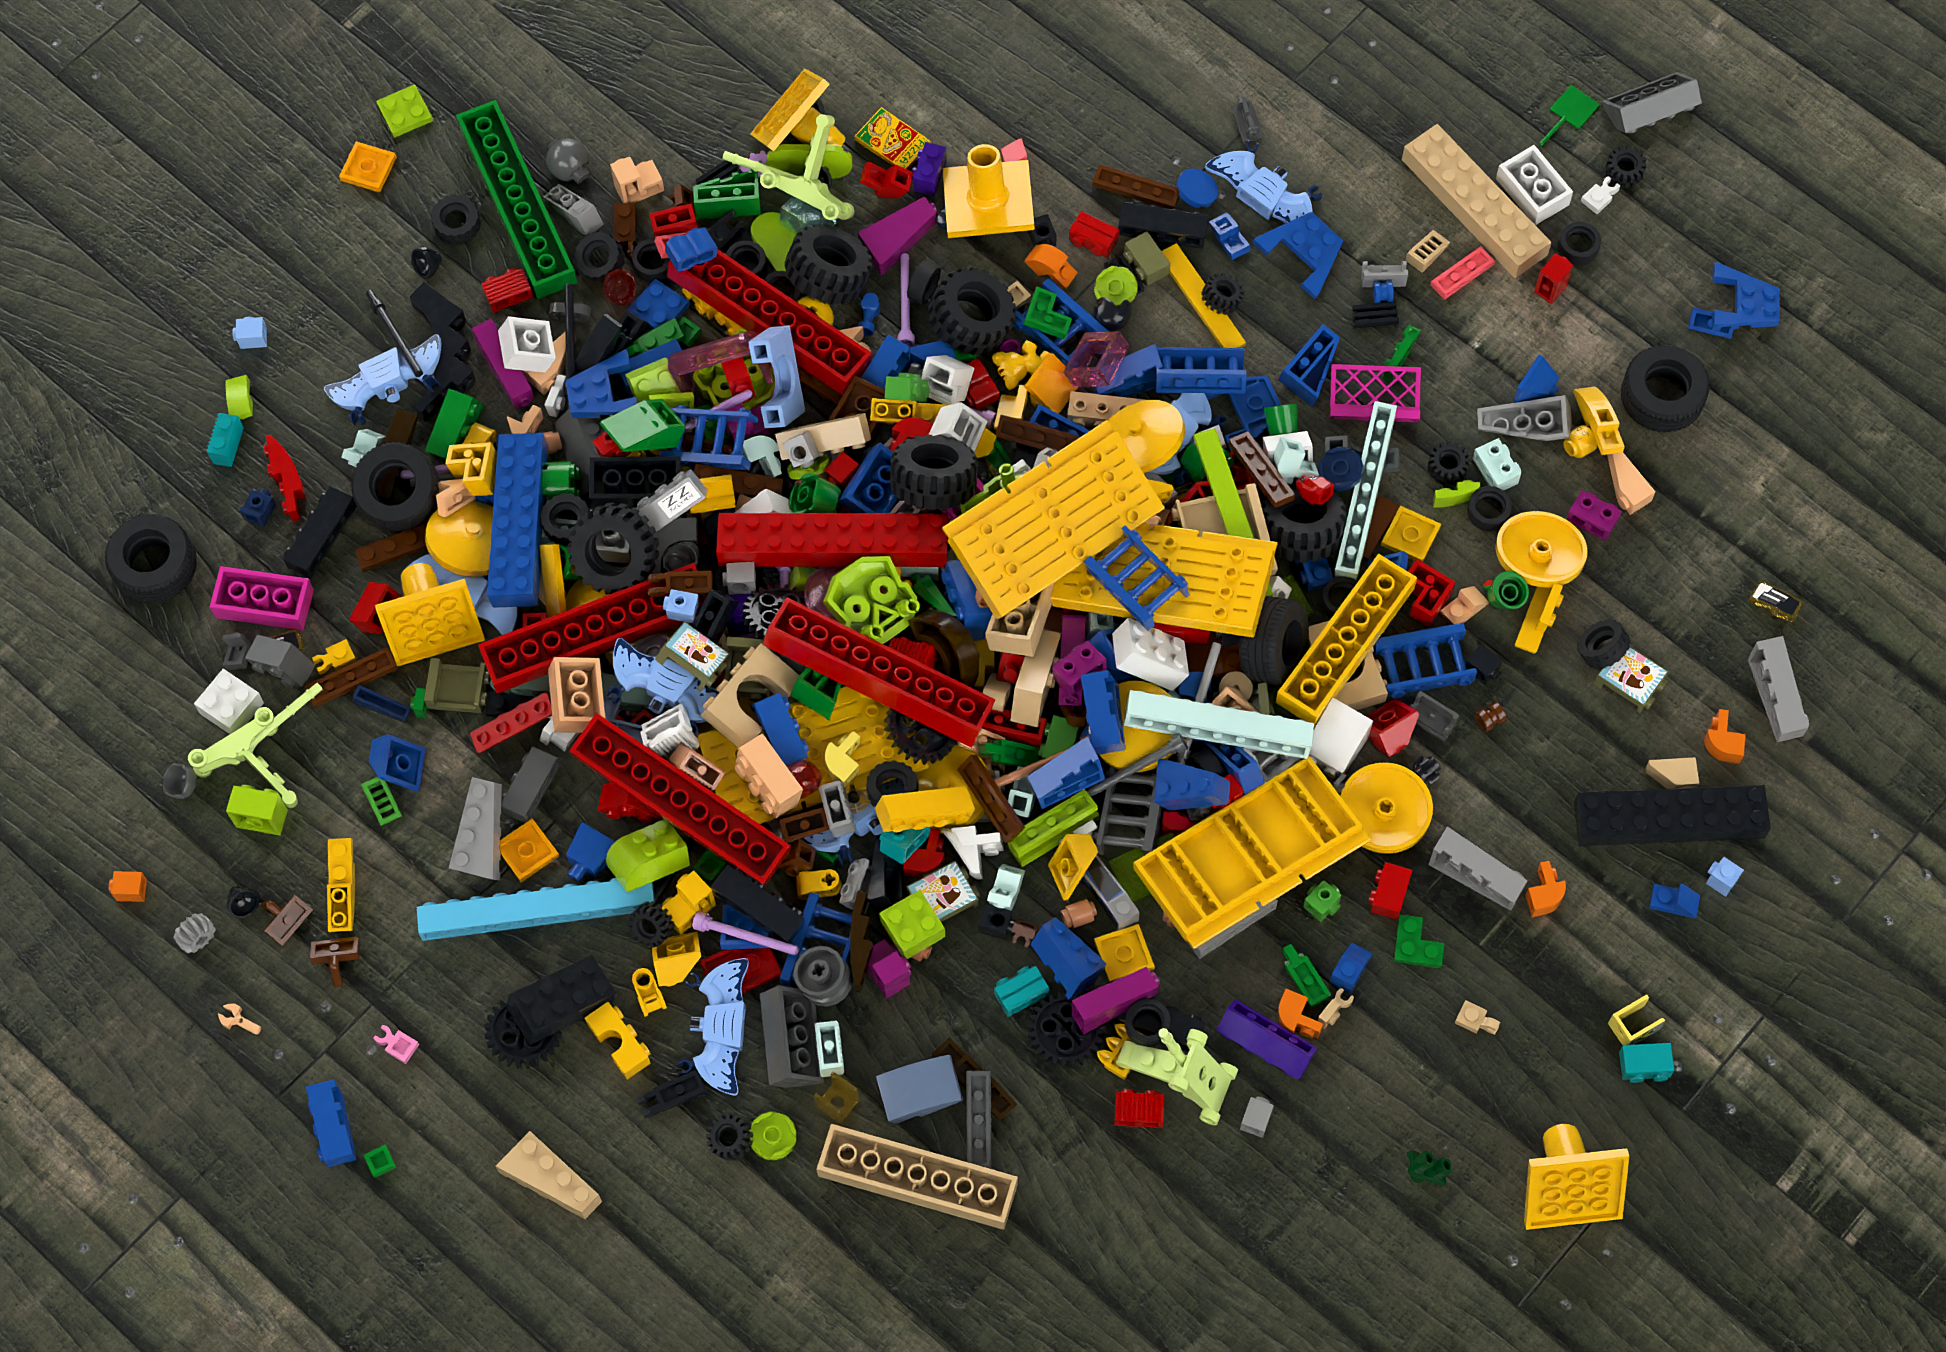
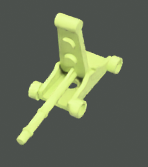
M821 114L816 118L818 126L816 133L811 138L810 146L812 148L810 155L807 156L805 161L806 169L804 176L793 175L789 172L761 164L759 161H753L727 151L723 154V159L732 162V164H738L755 172H761L760 183L764 188H779L822 210V214L827 220H836L838 218L848 220L854 215V207L850 203L840 201L831 194L827 184L821 183L818 180L829 131L835 123L834 117L831 115Z
M316 683L292 704L287 705L276 717H274L269 708H259L255 712V719L204 751L201 749L192 750L188 755V761L193 767L195 774L199 777H207L212 773V770L223 765H238L240 762L247 760L278 792L285 806L294 808L298 803L296 794L293 791H288L283 786L285 781L276 772L272 775L267 769L269 766L261 756L256 758L253 752L259 742L266 736L274 735L280 724L291 715H294L308 701L314 699V696L323 690L322 687Z
M1165 1028L1159 1031V1036L1169 1051L1124 1041L1116 1061L1118 1066L1132 1069L1169 1083L1168 1086L1183 1093L1185 1097L1191 1099L1202 1108L1199 1118L1203 1122L1211 1125L1218 1124L1221 1116L1219 1110L1231 1080L1236 1078L1238 1069L1228 1063H1220L1219 1065L1204 1048L1208 1038L1205 1033L1190 1029L1187 1036V1046L1190 1049L1188 1056L1182 1052L1180 1045L1173 1039V1035ZM1212 1077V1084L1209 1088V1081Z

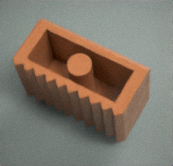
M682 743L677 746L669 758V762L710 790H715L725 774L723 769Z

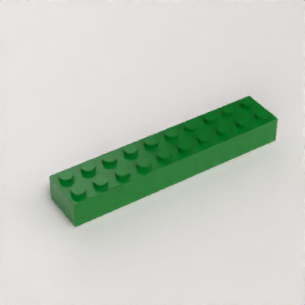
M493 100L457 114L456 118L460 131L536 298L540 299L565 289V284H578L574 268L497 101Z

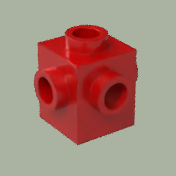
M607 432L602 433L601 436L592 441L600 457H626L631 454V451L623 452L619 449Z

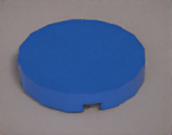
M1188 169L1181 173L1177 179L1176 189L1178 187V194L1188 205L1195 208H1200L1201 206L1206 208L1216 200L1218 187L1209 174L1199 169Z

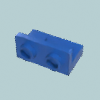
M1321 557L1316 562L1309 560L1306 563H1299V561L1293 560L1295 565H1299V579L1302 585L1305 584L1307 591L1324 588L1333 579L1326 558L1322 559Z

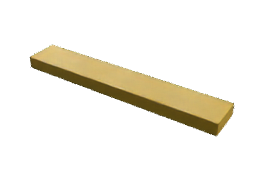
M1176 243L1161 251L1170 263V275L1221 348L1245 347L1246 341L1229 317L1224 315L1223 311L1221 314H1218L1216 309L1212 311L1210 310V305L1208 307L1205 305L1206 301L1202 300L1203 295H1201L1205 283Z

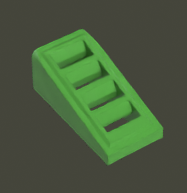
M375 777L361 784L380 826L402 817L385 780ZM382 785L383 789L372 794L369 790ZM386 793V797L374 802L373 798ZM390 801V805L378 810V805ZM391 809L394 810L395 813L382 818V813Z

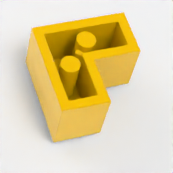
M492 443L449 445L445 464L455 479L463 478L462 481L472 496L493 495L497 451Z
M694 870L690 874H684L678 880L676 885L678 894L674 897H668L662 903L661 909H668L666 914L672 915L673 918L670 921H674L673 928L680 935L692 926L694 916L698 911L708 913L716 906L712 889Z

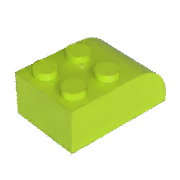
M665 819L618 839L608 850L606 858L608 868L626 892H630L690 866L686 843Z

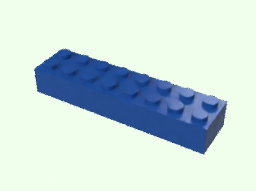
M543 433L500 434L498 436L487 597L493 608L538 606L541 565L539 545H542L543 529L540 513H542V508L545 504V495H543L542 471L547 470L544 463L547 462L548 444Z

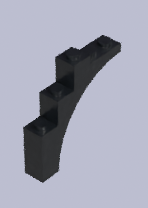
M423 282L409 298L413 308L425 318L434 334H438L441 338V354L434 373L441 386L438 384L433 385L432 389L434 392H430L427 389L425 395L415 406L418 417L426 421L437 413L438 408L444 402L448 389L463 394L473 387L476 379L473 370L461 362L469 356L471 351L468 340L456 332L461 330L466 322L463 310Z

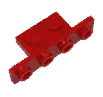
M543 693L528 702L521 703L515 709L500 714L495 720L472 731L470 736L476 751L483 753L552 716L549 694Z

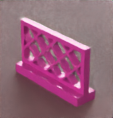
M1332 364L1329 419L1370 421L1374 407L1371 404L1375 401L1379 402L1377 399L1387 391L1395 400L1391 405L1396 403L1400 405L1397 406L1394 422L1418 423L1420 420L1421 368ZM1336 370H1345L1351 377L1342 385L1336 379ZM1361 371H1368L1373 377L1365 386L1356 377ZM1373 371H1379V373L1375 375ZM1383 372H1390L1396 378L1388 386L1378 378ZM1405 373H1416L1415 382L1410 387L1401 379ZM1352 379L1362 388L1354 396L1345 388ZM1374 380L1384 388L1376 397L1367 389ZM1396 381H1399L1406 389L1398 398L1389 389ZM1337 384L1339 388L1335 391V386ZM1342 389L1350 400L1345 404H1335V395ZM1363 390L1373 399L1367 405H1361L1355 399ZM1409 392L1415 398V407H1406L1400 399ZM1353 401L1356 405H1350L1349 403Z

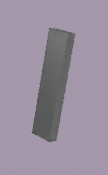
M966 1071L967 1162L985 1168H992L991 1071Z

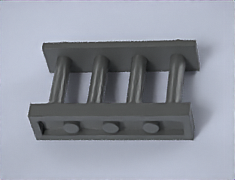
M1110 766V769H1106L1105 779L1119 770ZM1157 770L1156 774L1152 773V776L1132 774L1120 781L1151 785L1153 787L1152 795L1138 796L1115 793L1116 784L1106 789L1099 832L1094 834V844L1097 846L1099 855H1104L1105 844L1140 848L1144 856L1156 849L1163 807L1154 802ZM1113 802L1144 805L1150 808L1149 815H1145L1143 818L1111 814ZM1109 823L1143 827L1146 830L1145 837L1137 839L1107 835Z

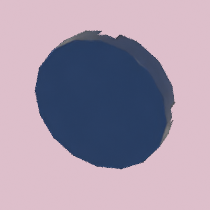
M1336 447L1328 450L1318 465L1320 477H1325L1333 483L1334 491H1346L1353 488L1360 482L1364 471L1360 455L1348 447Z

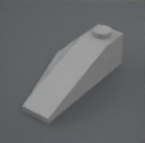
M1565 395L1477 409L1479 431L1551 441L1569 438L1572 428L1571 405Z

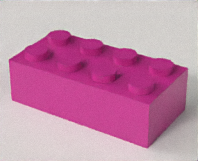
M220 566L210 609L215 618L304 631L314 589L308 578Z

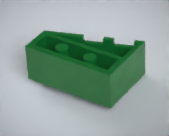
M751 169L740 174L735 172L729 178L723 180L717 178L693 186L696 220L723 218L732 209L736 212L734 217L761 215L758 171L755 172Z
M448 389L425 451L446 460L449 445H460L464 442L471 426L476 423L484 404L471 396Z
M807 667L796 679L791 696L827 720H830L841 683Z

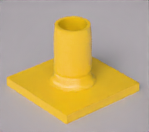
M804 69L750 135L772 151L779 146L789 132L802 144H810L811 138L816 133L818 126L816 118L821 115L811 106L830 84L822 77ZM833 125L830 128L826 145L842 147L845 142V136Z
M982 144L970 150L967 157V166L943 168L948 238L1035 230L1028 160L1002 162L997 148Z
M413 564L403 570L401 583L404 597L375 605L397 667L485 641L465 578L439 586L435 571L428 564Z
M1559 1124L1549 1128L1543 1135L1546 1158L1529 1159L1524 1215L1526 1230L1623 1219L1629 1164L1627 1148L1586 1153L1581 1136L1575 1126Z

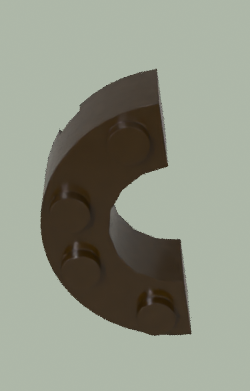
M928 610L909 619L908 622L916 641L930 643L939 652L944 665L943 674L973 688L979 675L980 655L970 635V631L955 617L940 610Z

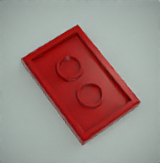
M769 947L723 950L699 961L706 977L712 970L726 962L742 958L748 959L749 966L742 983V994L780 978L782 973L774 953Z

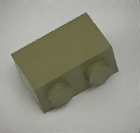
M1147 231L1125 243L1123 255L1128 263L1134 267L1135 274L1139 280H1143L1146 286L1169 275L1170 263Z

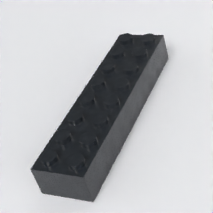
M1765 785L1577 793L1574 801L1579 846L1765 839L1771 829Z

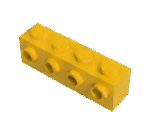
M960 786L884 795L877 803L875 811L883 832L893 831L897 833L906 829L920 830L925 827H942L955 823L961 825L968 822L975 811V807L967 787Z

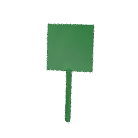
M1570 85L1549 108L1550 111L1561 117V119L1541 140L1539 146H1543L1564 121H1567L1579 130L1600 104Z

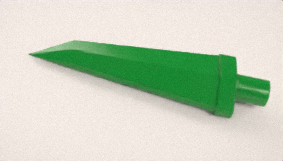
M914 573L911 576V580L915 583L912 587L915 594L919 595L937 610L956 616L929 574L921 577L918 573Z

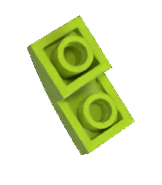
M247 375L226 380L229 415L238 416L239 419L250 417L253 412V401L249 395L250 380Z
M1464 480L1457 482L1456 490L1449 488L1435 490L1433 508L1449 507L1469 501L1473 493L1480 488V482Z

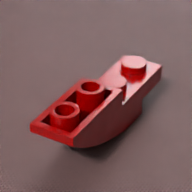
M266 435L267 444H264V452L266 458L269 457L270 464H267L269 477H273L276 484H279L281 495L285 494L286 501H282L284 514H289L292 522L301 520L297 500L306 499L300 476L292 459L282 445L271 435Z

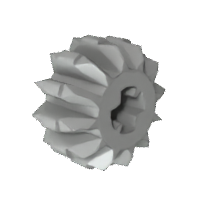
M195 913L190 918L186 917V920L180 923V926L175 930L174 939L182 950H185L187 953H195L198 949H203L204 945L209 944L208 941L214 937L213 933L216 929L207 916H204L202 913Z

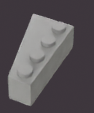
M1780 636L1758 641L1748 658V663L1776 741L1781 742L1803 737L1809 727V720L1807 715L1804 714L1784 638Z
M472 777L449 869L500 880L502 784Z
M1446 827L1433 849L1429 866L1512 911L1528 881L1521 873L1513 871L1449 827Z

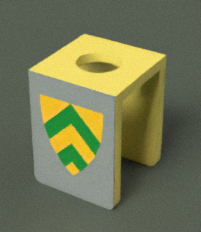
M1648 995L1614 1013L1609 1020L1608 1025L1622 1045H1635L1660 1030L1665 1020L1661 1018L1631 1036L1621 1021L1643 1008L1649 999Z

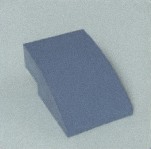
M951 1055L920 1061L876 1076L888 1121L895 1124L915 1116L923 1117L963 1101Z

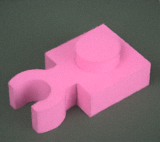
M382 1025L381 1029L387 1034L384 1038H379L375 1035V1041L379 1045H388L385 1051L406 1064L418 1048L419 1043L399 1030L394 1036L389 1027Z

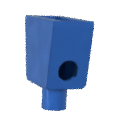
M582 822L566 854L568 862L573 865L567 875L576 882H579L585 873L594 878L598 877L608 867L606 863L607 853L615 841Z

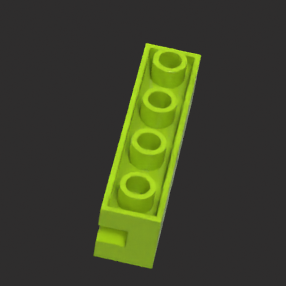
M1085 789L1024 825L1025 829L1012 842L1008 843L1010 852L1021 867H1024L1060 845L1059 840L1063 839L1066 834H1073L1074 830L1091 820L1095 823L1101 820L1097 812V804Z

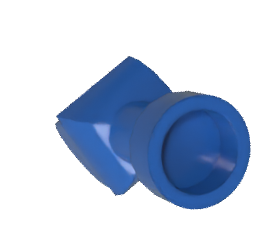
M868 293L861 300L863 321L859 322L857 326L863 327L864 336L867 337L874 335L875 326L872 324V320L880 313V303L878 302L877 295Z

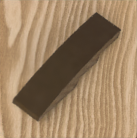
M397 409L383 444L401 442V444L411 445L419 415ZM402 468L390 470L380 479L377 486V496L392 499L397 478H400Z
M857 891L852 913L850 951L856 992L861 993L874 948L872 941L866 940L871 926L870 917L864 916L868 902L867 893Z
M950 1037L931 1054L934 1058L951 1055L958 1082L966 1090V1071H986L968 1053L965 1054ZM991 1076V1114L1001 1121L1017 1103Z

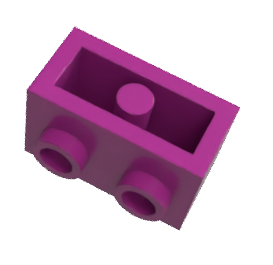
M1582 490L1569 510L1566 520L1606 541L1619 521L1622 511L1614 504L1598 499L1595 494Z
M1087 640L1084 644L1077 645L1067 657L1059 659L1052 667L1053 679L1072 697L1083 688L1081 675L1107 670L1106 658Z

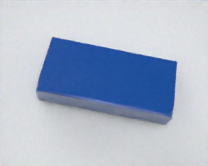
M1692 307L1688 329L1729 339L1732 338L1734 329H1730V327L1712 330V311Z

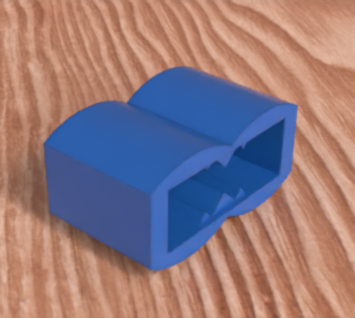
M705 227L693 228L686 235L671 237L666 242L665 252L677 272H680L696 264L712 260L717 256L718 247Z

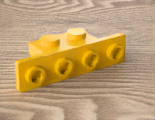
M1554 583L1553 587H1536L1515 642V647L1536 654L1547 626L1552 627L1556 618V614L1553 613L1554 608L1560 607L1564 595L1560 594L1562 585Z

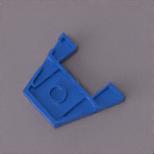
M1309 212L1256 237L1252 243L1267 256L1280 242H1283L1314 271L1300 287L1315 300L1322 289L1343 240L1313 212Z
M1718 262L1714 263L1712 282L1735 286V313L1714 310L1712 330H1720L1721 327L1738 329L1739 326L1750 325L1751 328L1778 325L1780 321V290L1778 287Z
M623 350L565 380L570 412L573 418H600L601 415H615L638 404L636 396L616 402L613 400L609 375L631 370L627 350Z
M1268 376L1246 377V394L1204 393L1207 400L1227 394L1241 422L1242 430L1224 436L1229 452H1232L1228 446L1229 439L1249 432L1255 440L1267 431L1268 427L1263 408L1281 405Z

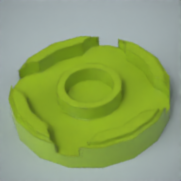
M1118 266L1104 269L1098 275L1094 286L1097 300L1101 297L1108 298L1117 308H1120L1124 300H1128L1131 303L1138 290L1135 276L1127 268Z
M824 454L813 459L815 463L805 468H802L801 465L793 467L791 463L787 468L789 477L791 479H800L808 473L817 476L825 472V469L831 464V459Z
M767 1112L758 1116L751 1125L750 1131L753 1133V1137H750V1140L753 1141L751 1148L758 1156L766 1160H778L784 1158L793 1150L796 1144L797 1132L794 1123L788 1116L776 1112Z

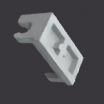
M1367 261L1362 262V287H1373L1374 281L1385 283L1388 280H1392L1393 287H1406L1408 270H1406L1407 261H1402L1401 265L1367 266Z

